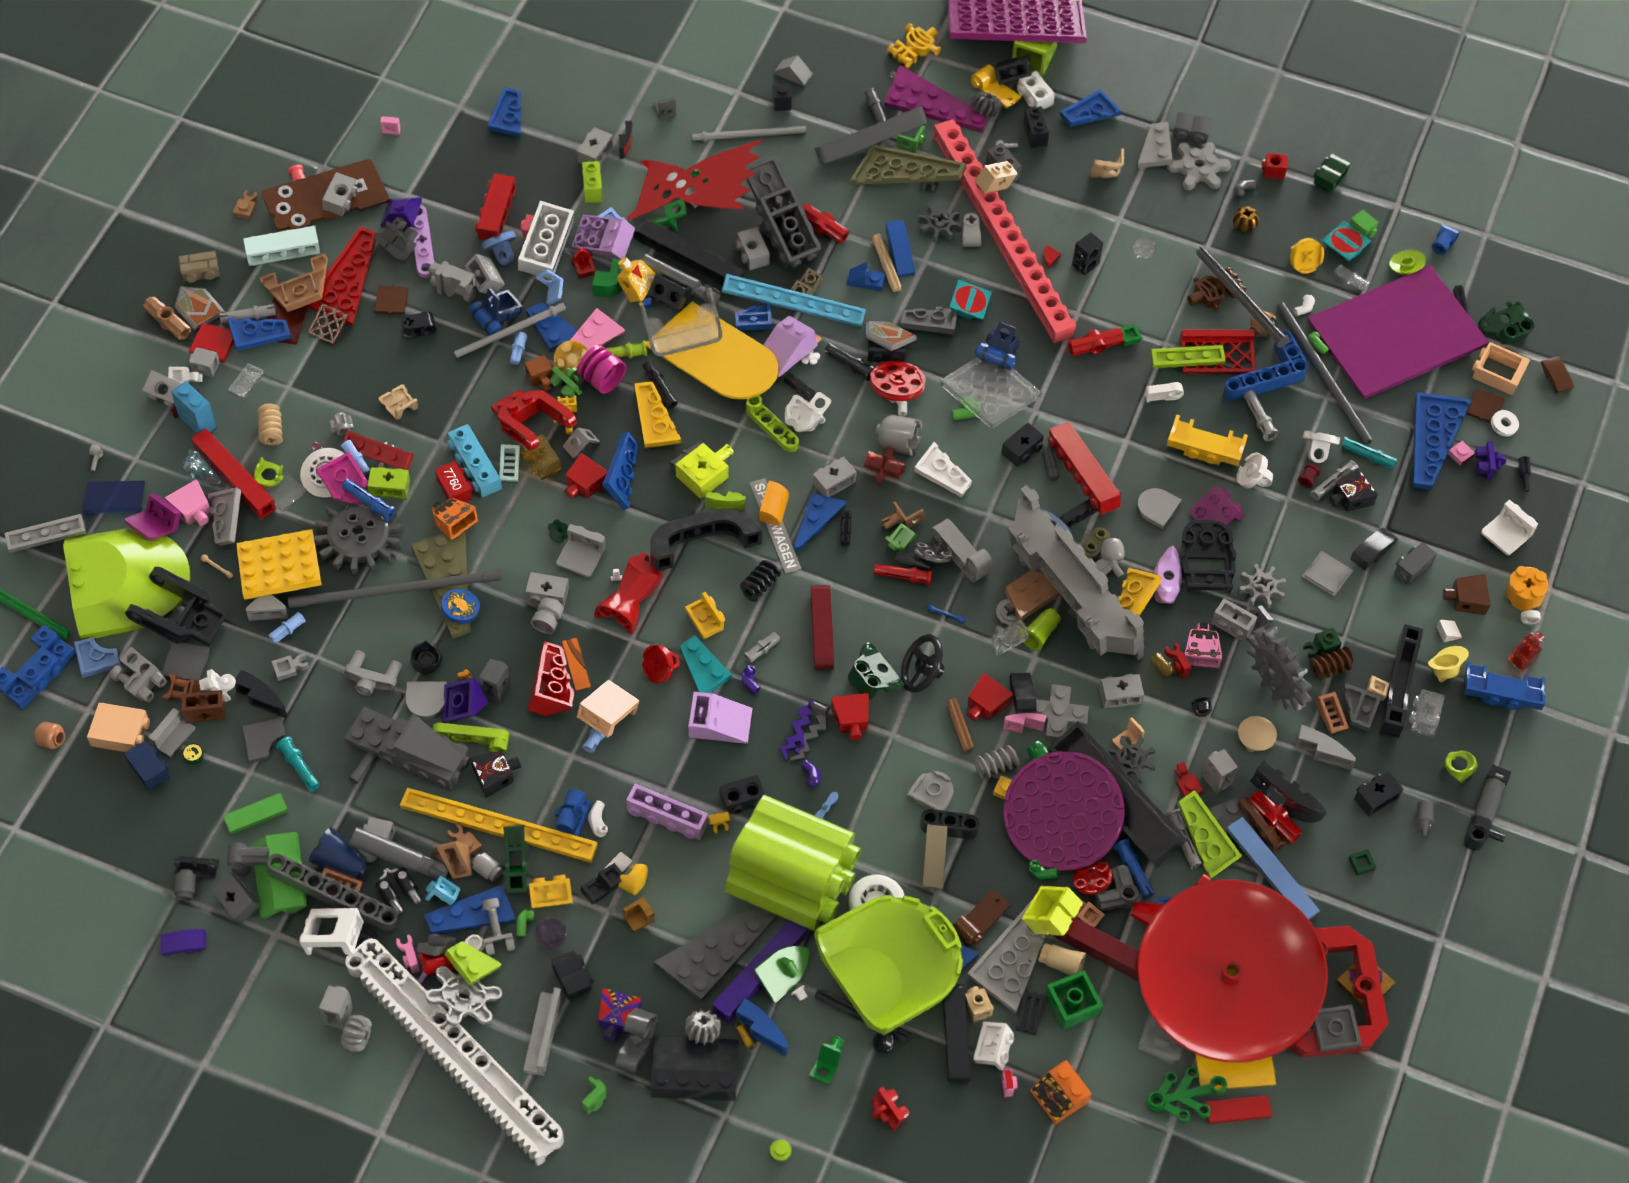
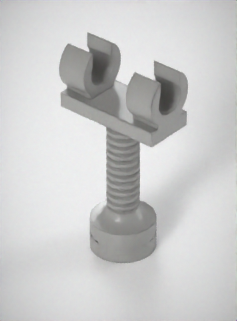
M498 898L482 901L483 910L489 912L493 937L484 939L487 955L495 954L493 942L505 940L507 951L515 950L512 933L501 934L496 911L499 907Z

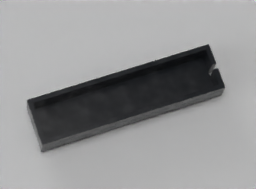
M1078 721L1048 747L1051 752H1077L1087 755L1100 762L1111 772L1120 787L1124 800L1125 814L1122 830L1156 868L1170 857L1168 853L1170 850L1174 853L1187 842L1184 835Z

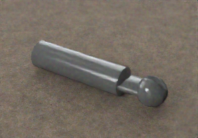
M645 254L641 259L656 274L664 273L692 287L690 296L697 295L710 305L717 304L720 301L721 295L718 289L709 288L701 284V280L648 254Z
M358 827L355 828L349 842L351 847L413 872L417 871L431 877L433 880H437L440 875L446 878L448 873L444 862L426 857L423 853Z

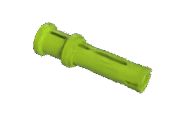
M645 340L641 343L631 344L628 342L625 346L606 348L616 357L631 359L633 356H647Z

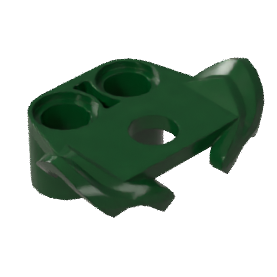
M1509 301L1506 303L1508 308L1495 313L1496 309L1494 307L1483 315L1478 324L1482 334H1492L1503 345H1509L1526 338L1534 329L1535 324L1519 301ZM1503 314L1507 315L1509 322H1503L1500 316Z
M870 642L865 643L860 649L859 658L855 661L848 674V679L859 694L868 693L870 700L875 697L878 690L890 692L904 687L905 685L900 679L899 674L892 669L887 659ZM877 666H883L887 672L879 671Z

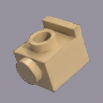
M972 987L967 990L965 1004L972 1022L991 1017L994 1007L990 1003L985 988Z

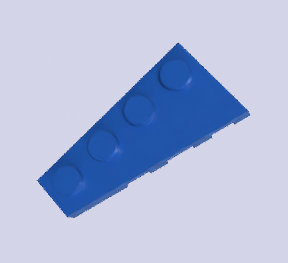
M628 431L621 435L602 484L623 510L629 509L630 502L627 500L632 492V488L629 486L630 480L634 478L632 465L636 464L638 443Z
M502 885L424 915L431 934L458 932L460 929L470 928V930L478 929L480 926H491L489 912L483 910L482 901L498 898L499 907L496 911L499 924L509 922V924L516 923V918Z

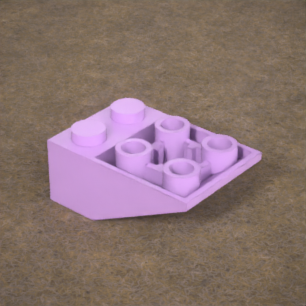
M583 215L571 247L575 249L582 247L592 254L621 260L626 256L635 227L624 219Z
M694 692L688 726L689 737L748 744L752 708L715 694Z

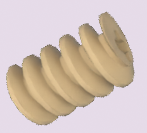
M264 404L257 410L259 441L268 446H276L283 441L281 412H279L280 407L278 405Z

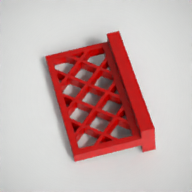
M1182 329L1179 337L1181 347H1186L1185 344H1192L1195 347L1229 345L1233 349L1228 354L1224 351L1225 360H1229L1234 365L1232 368H1225L1222 364H1217L1213 368H1207L1205 365H1197L1195 368L1183 366V374H1245L1255 371L1254 330ZM1241 345H1249V351L1246 354L1239 349ZM1234 351L1242 356L1238 362L1230 357ZM1244 359L1251 364V369L1243 368L1240 363Z

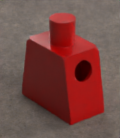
M581 453L566 474L568 488L564 491L565 494L571 499L577 494L584 498H589L604 487L602 484L607 470Z
M983 673L968 697L967 705L971 709L967 712V716L972 721H976L979 716L989 721L1012 704L1013 693Z
M869 694L831 697V710L840 733H849L850 739L853 741L861 739V731L868 729Z

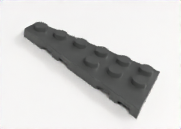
M753 905L654 961V965L702 1002L779 916Z

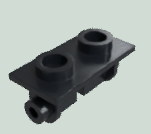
M178 856V858L175 857L174 866H176L174 875L179 873L180 870L187 869L196 874V877L215 879L219 860Z

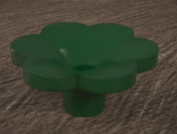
M555 519L553 523L548 525L549 537L558 543H562L564 539L568 538L567 524L559 519Z

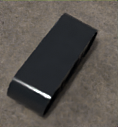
M1010 673L1011 693H1013L1016 714L1036 713L1037 702L1031 674Z
M926 809L921 815L920 828L924 833H927V825L947 826L948 837L973 839L978 833L979 820L972 814ZM930 819V820H932V821H934V822H933V823H928V822H926L925 820ZM951 822L954 825L948 826L945 823ZM966 825H971V826H973L974 828L969 829V828H967V827H965V826H966Z

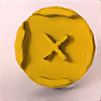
M1312 238L1302 239L1295 246L1291 247L1290 263L1300 273L1308 274L1314 272L1316 267L1323 262L1324 248L1318 241Z

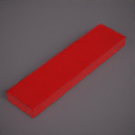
M348 430L343 441L344 443L347 440H351L357 451L361 452L364 457L395 468L409 470L414 457L413 453Z

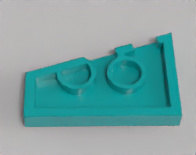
M695 635L680 645V651L698 692L711 693L732 678V674Z

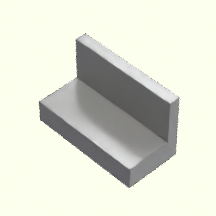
M173 708L149 736V740L156 750L172 758L196 727L190 723H185L180 711Z

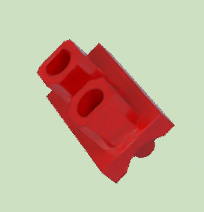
M882 1087L877 1090L878 1093L872 1098V1106L875 1111L871 1116L873 1119L881 1118L883 1123L886 1122L893 1131L907 1118L909 1111L903 1105L898 1108L894 1103L897 1101L898 1095L894 1089L885 1090Z

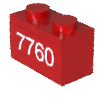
M456 461L435 469L436 480L447 500L450 498L462 502L472 500L471 492L474 491L470 481H466L464 478L466 477L462 467H458Z

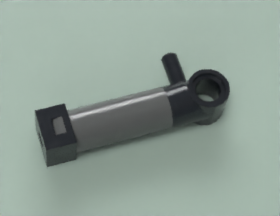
M1496 765L1491 766L1468 832L1464 838V843L1470 850L1477 851L1482 849L1488 837L1500 842L1504 841L1505 835L1491 830V826L1509 781L1511 771Z

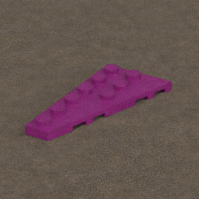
M901 65L898 68L884 103L885 107L903 112H908L922 106L926 118L940 122L953 119L956 125L983 133L988 116L980 115L970 105Z

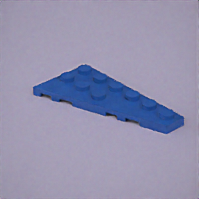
M1416 393L1413 487L1432 489L1472 399Z

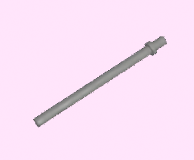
M806 126L706 133L704 131L701 134H692V140L707 142V140L801 134L806 133Z
M564 303L554 307L552 305L549 307L550 309L454 351L456 358H459L552 315L553 317L557 316V313L565 310L566 307Z

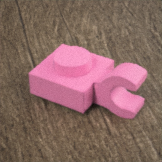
M407 935L408 942L406 944H401L400 939L397 938L398 949L406 953V955L402 956L405 968L410 967L412 974L420 972L411 936Z

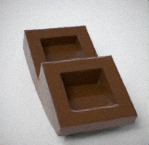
M1558 356L1541 361L1545 376L1550 378L1555 394L1574 388L1571 377Z

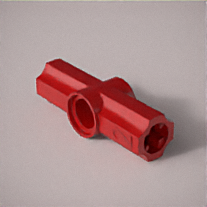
M809 204L802 206L809 223L817 234H826L839 244H843L846 241L849 230L835 222L834 217L830 213H821Z
M1119 328L1104 332L1099 330L1090 331L1085 337L1068 341L1069 353L1072 356L1088 352L1093 354L1102 353L1108 347L1123 344V332Z
M1261 790L1251 796L1249 800L1270 826L1275 827V831L1289 845L1298 840L1303 831L1288 818L1287 811L1281 805H1275Z

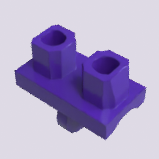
M1488 441L1486 446L1476 447L1475 458L1484 459V461L1477 462L1476 471L1479 474H1486V479H1492V473L1496 469L1501 470L1502 466L1506 464V457L1500 455V452L1494 453L1493 441Z

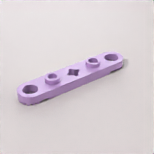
M420 205L419 212L421 211L422 214L416 217L414 226L411 228L418 232L414 240L417 244L414 248L417 272L421 278L424 277L426 279L432 277V274H429V271H422V268L430 267L434 262L427 211L423 205Z

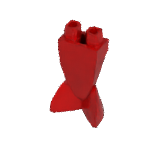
M643 552L637 557L633 555L628 561L618 591L597 605L594 617L608 618L614 616L628 633L633 634L638 624L639 603L650 596L659 586L664 570L655 572L651 563H649V556Z

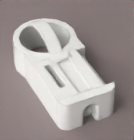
M1178 382L1147 386L1145 392L1147 403L1163 399L1165 401L1177 400L1184 395L1182 384Z

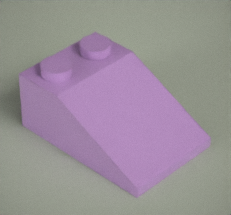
M788 316L776 325L763 346L767 347L775 355L779 367L778 377H780L818 345L813 329Z

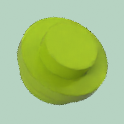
M776 1140L770 1147V1154L777 1161H785L791 1155V1146L785 1140Z

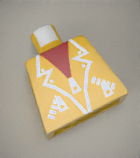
M624 257L618 262L622 272L617 277V280L630 302L642 301L648 294L656 273L642 260L629 261L627 257Z

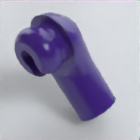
M748 665L742 672V683L753 694H756L761 687L754 682L755 667Z

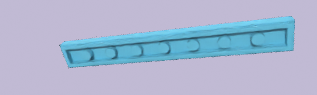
M726 274L722 288L723 293L860 328L862 327L866 309L730 274Z

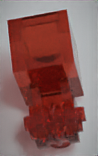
M1539 631L1525 635L1523 637L1524 640L1512 651L1508 659L1522 672L1538 659L1542 651L1541 645L1545 638Z

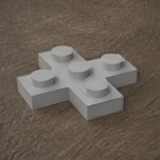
M1052 684L1050 701L1036 699L1037 711L1035 714L1047 715L1045 721L1047 722L1046 739L1057 740L1067 731V725H1074L1077 721L1083 727L1087 726L1089 706L1069 704L1070 686Z

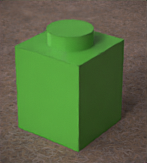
M1361 210L1351 218L1349 225L1367 238H1372L1377 233L1378 221L1364 210Z

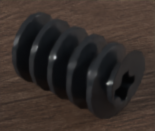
M763 560L741 582L740 589L746 598L752 602H757V597H761L763 595L762 592H766L767 587L772 586V582L777 580L776 577L781 576V571L772 562Z

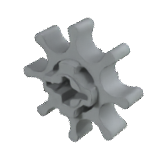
M1255 564L1253 568L1255 575L1250 576L1242 572L1240 580L1248 585L1241 586L1239 594L1248 593L1252 596L1249 606L1253 607L1255 601L1261 600L1265 602L1266 609H1270L1272 604L1270 598H1277L1279 601H1283L1285 593L1278 591L1277 587H1284L1286 579L1276 580L1272 577L1275 567L1272 566L1268 573H1263L1259 570V565Z

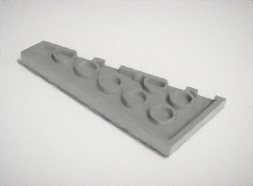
M1030 903L967 973L969 979L981 988H985L987 993L1014 1014L1017 1012L1046 937L1043 934H1035L1021 919Z

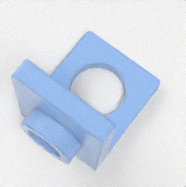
M548 269L536 275L537 280L549 287L546 304L551 305L560 300L564 279ZM544 276H551L553 279H552V280H546V279H544L543 277H544Z

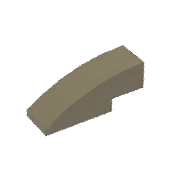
M927 825L923 887L943 888L947 826Z

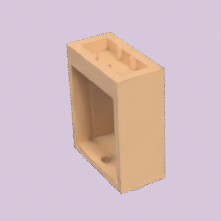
M1489 342L1487 348L1483 347L1479 354L1480 361L1476 360L1472 370L1475 372L1472 378L1513 396L1530 359ZM1490 358L1515 369L1516 372L1512 380L1484 369L1483 366L1486 360Z

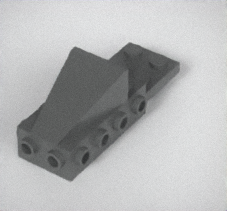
M772 156L745 167L755 173V175L746 180L757 201L756 212L763 219L759 228L771 240L773 247L777 249L780 262L784 263L785 268L789 266L794 268L802 264L801 261L806 259L811 261L817 258V254L821 250L820 242L813 232V227L806 217L805 210L800 205L796 192L791 185H788L776 157Z
M363 707L344 738L346 743L380 757L381 761L385 764L392 765L449 791H452L455 784L459 782L461 774L471 761L469 749L466 745L460 742H452L444 735H438L414 714L410 720L399 718L394 720Z

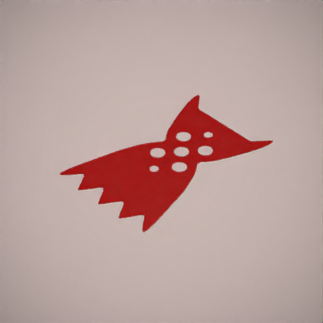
M763 140L754 141L713 155L696 163L687 170L659 161H641L648 168L636 210L625 217V219L630 220L668 204L675 198H680L687 203L699 206L743 209L744 207L735 200L748 193L750 189L742 186L740 183L755 175L754 172L746 169L745 166L760 158V156L749 151ZM699 169L700 174L692 178L690 176L692 171ZM669 174H677V177L674 180H667ZM705 178H709L708 182L703 183ZM686 180V184L682 188L676 187L678 181ZM654 186H660L657 190H654ZM689 187H695V192L693 194H685V191ZM666 190H671L672 194L668 198H662V194Z

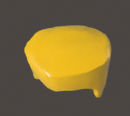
M645 864L630 866L632 871L628 875H620L621 882L618 886L636 896L647 880L648 868Z

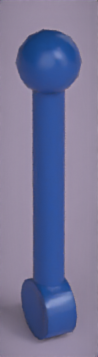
M934 605L928 606L929 612H937L958 620L960 624H964L966 621V617L963 615L956 616L937 609Z

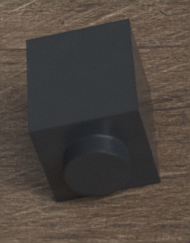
M773 84L774 111H791V84Z

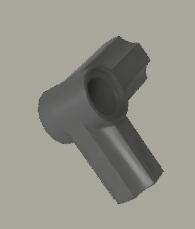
M232 843L228 848L227 866L238 877H245L250 872L251 865H267L268 858L270 857L269 847Z
M1120 865L1111 869L1116 889L1096 894V903L1100 911L1120 907L1130 909L1135 905L1138 890L1133 884L1128 866ZM1125 894H1128V895H1130L1132 898H1126V897H1124V895H1125Z

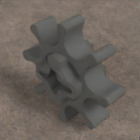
M946 203L943 204V208L939 211L934 210L931 204L928 205L927 213L930 215L919 214L918 222L926 224L921 226L920 234L933 233L934 243L937 242V238L941 235L946 236L948 241H952L953 233L950 231L961 232L962 224L954 222L959 219L960 212L947 213Z
M1141 735L1138 736L1137 742L1133 745L1127 743L1125 736H1121L1124 744L1123 748L1114 750L1110 747L1108 751L1111 755L1117 756L1116 763L1127 775H1137L1138 782L1142 783L1143 779L1140 776L1142 769L1149 768L1155 771L1154 764L1147 763L1146 758L1149 755L1155 754L1156 751L1154 747L1148 750L1141 749V744L1144 741ZM1129 753L1134 758L1135 766L1130 762Z

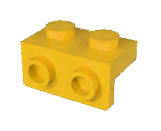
M706 592L702 593V599L685 606L686 613L703 639L724 630L725 617L721 611L718 612L714 599L711 596L709 597Z

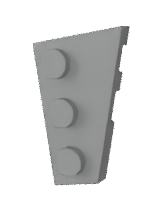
M1168 122L1150 125L1138 162V169L1173 164Z
M236 487L208 494V499L212 503L210 512L214 516L212 526L215 544L220 546L235 543L241 490Z

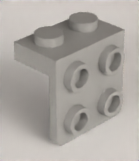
M570 524L567 529L568 541L556 561L557 566L589 578L592 576L606 550L605 536L598 532L588 531L582 526Z

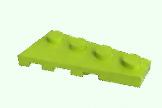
M1195 790L1177 802L1205 872L1210 878H1213L1242 857Z

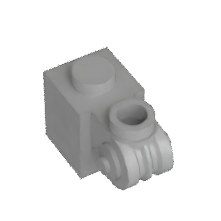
M369 817L368 823L363 826V830L392 841L395 833L394 824L391 821ZM356 849L367 862H373L377 859L376 856Z

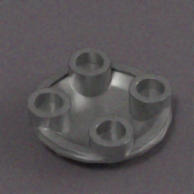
M918 542L914 550L921 558L935 563L949 562L952 556L951 553L944 551L945 547L940 544L927 546L924 543Z

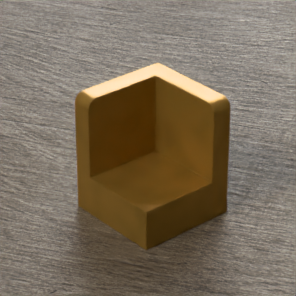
M644 897L623 908V918L633 932H637L655 921V913Z

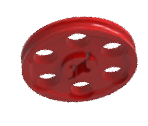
M887 361L877 365L872 370L870 386L877 395L885 399L909 401L917 398L924 391L925 376L919 368L910 363Z

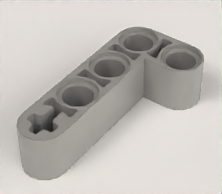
M945 519L931 528V533L935 540L945 547L944 550L952 554V560L971 582L974 583L991 572L992 559L990 554L985 549L977 552L950 519Z

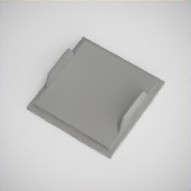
M1321 551L1302 575V578L1334 597L1354 570Z

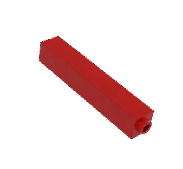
M207 428L196 433L191 438L193 447L230 488L236 487L241 490L240 498L260 520L276 510L274 499Z

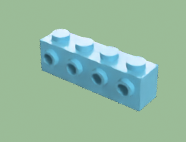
M466 424L448 432L449 440L447 445L450 451L454 450L457 463L463 465L466 478H470L472 481L471 484L474 492H478L481 498L501 490V479L470 426Z

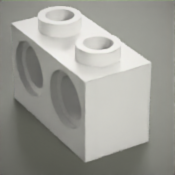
M1037 71L1033 72L1032 76L1019 79L1018 93L1024 97L1029 107L1042 106L1043 109H1046L1053 105L1055 93Z

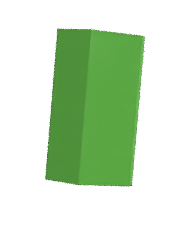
M297 832L266 835L252 843V846H268L269 856L278 853L302 864ZM280 863L272 864V867L276 869L282 866ZM254 865L258 902L261 906L259 908L260 917L267 919L279 911L294 914L307 906L306 893L271 877L267 871V865ZM292 872L290 876L294 878L299 877L300 873Z

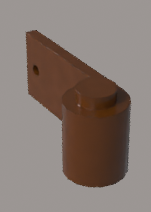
M992 889L967 916L962 915L958 918L953 927L959 938L969 947L972 945L977 946L983 939L982 935L1002 916L1011 904Z

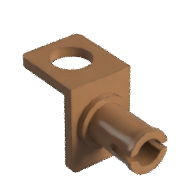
M895 501L893 502L895 513L882 519L881 522L886 530L900 522L906 527L911 528L925 520L926 517L923 509L906 517ZM920 515L918 519L912 521L915 517Z

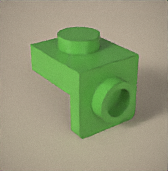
M900 523L890 537L886 536L885 539L889 542L887 545L895 552L898 549L904 552L917 534Z
M592 1076L588 1079V1085L593 1091L582 1101V1109L588 1115L592 1111H597L602 1106L603 1100L607 1097L604 1083L599 1079L595 1080Z

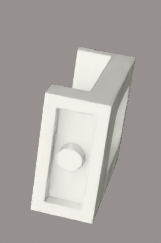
M357 908L311 909L309 917L305 921L303 934L300 936V945L307 955H311L313 947H341L345 954H353L364 920ZM320 918H338L333 934L318 935L322 923Z

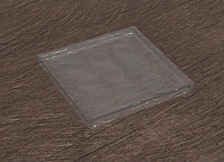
M977 357L940 381V385L991 429L1042 395L1038 388L1013 367L1010 371L1007 369L1003 370L1001 367L987 361L983 362Z

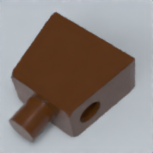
M1486 574L1455 579L1452 589H1443V600H1454L1456 611L1486 615L1490 607Z

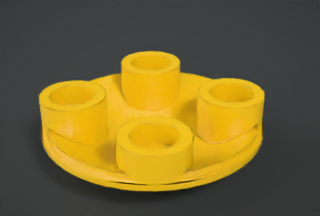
M565 341L555 351L554 366L567 375L565 369L567 367L570 369L578 368L580 360L588 349L579 341Z

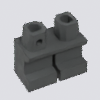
M397 217L392 223L387 222L385 230L382 234L378 233L375 239L395 258L406 261L417 245L414 240L418 232L411 227H408L403 232L402 230L407 225V222Z

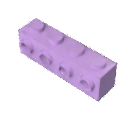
M634 784L626 799L627 811L631 815L646 818L652 824L663 825L672 832H680L689 839L695 838L700 841L708 826V813L637 784Z

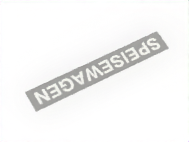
M765 478L749 482L759 508H761L768 485ZM783 521L781 526L766 523L785 574L801 570Z

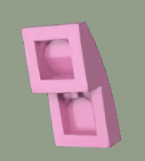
M1035 713L1008 715L1005 717L1003 729L1022 733L1024 727L1043 731L1047 715Z

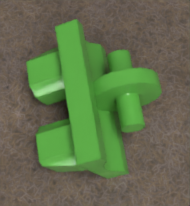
M556 366L552 369L554 374L549 380L556 389L563 382L566 384L560 390L564 396L571 398L575 393L577 395L582 393V390L573 382L576 381L578 383L581 380L577 374L576 367L572 369L567 367L565 369L567 375Z

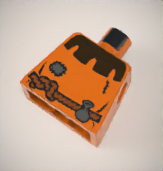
M450 498L443 504L436 502L432 506L436 527L451 540L479 521L475 506L454 498Z

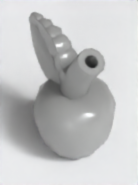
M1107 538L1101 545L1100 556L1102 559L1095 563L1096 569L1105 575L1113 570L1117 578H1121L1124 573L1120 569L1118 561H1121L1125 556L1123 543L1118 538Z

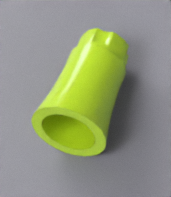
M1052 608L1040 613L1030 625L1020 631L1022 642L1032 650H1041L1047 638L1061 621L1060 615Z

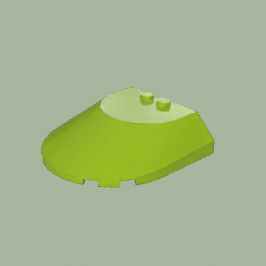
M131 528L67 538L63 543L72 608L81 640L92 637L95 639L145 628L126 617L125 612L130 604L145 610L148 609L164 617L171 610L174 612L183 601V598L154 584L149 579V574L157 566L190 582V567L185 553L176 542L166 535L149 541Z
M886 895L869 900L817 928L814 933L822 962L866 1025L882 1035L893 1031L948 996L959 978L963 963L961 958V942L950 921L935 907L931 906L930 908L920 903V899L905 895L903 898Z

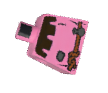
M1200 622L1197 624V629L1190 630L1184 653L1190 665L1212 668L1220 667L1222 653L1219 635L1216 631H1209V624L1206 622Z

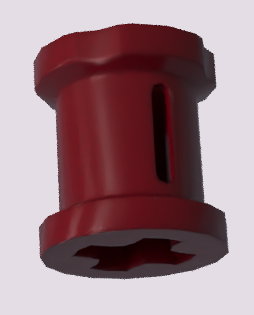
M1306 464L1303 474L1297 479L1299 484L1305 488H1311L1314 485L1315 477L1320 474V469L1314 464Z

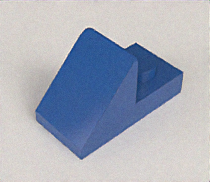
M865 262L850 269L847 285L882 291L885 273L868 270V262Z

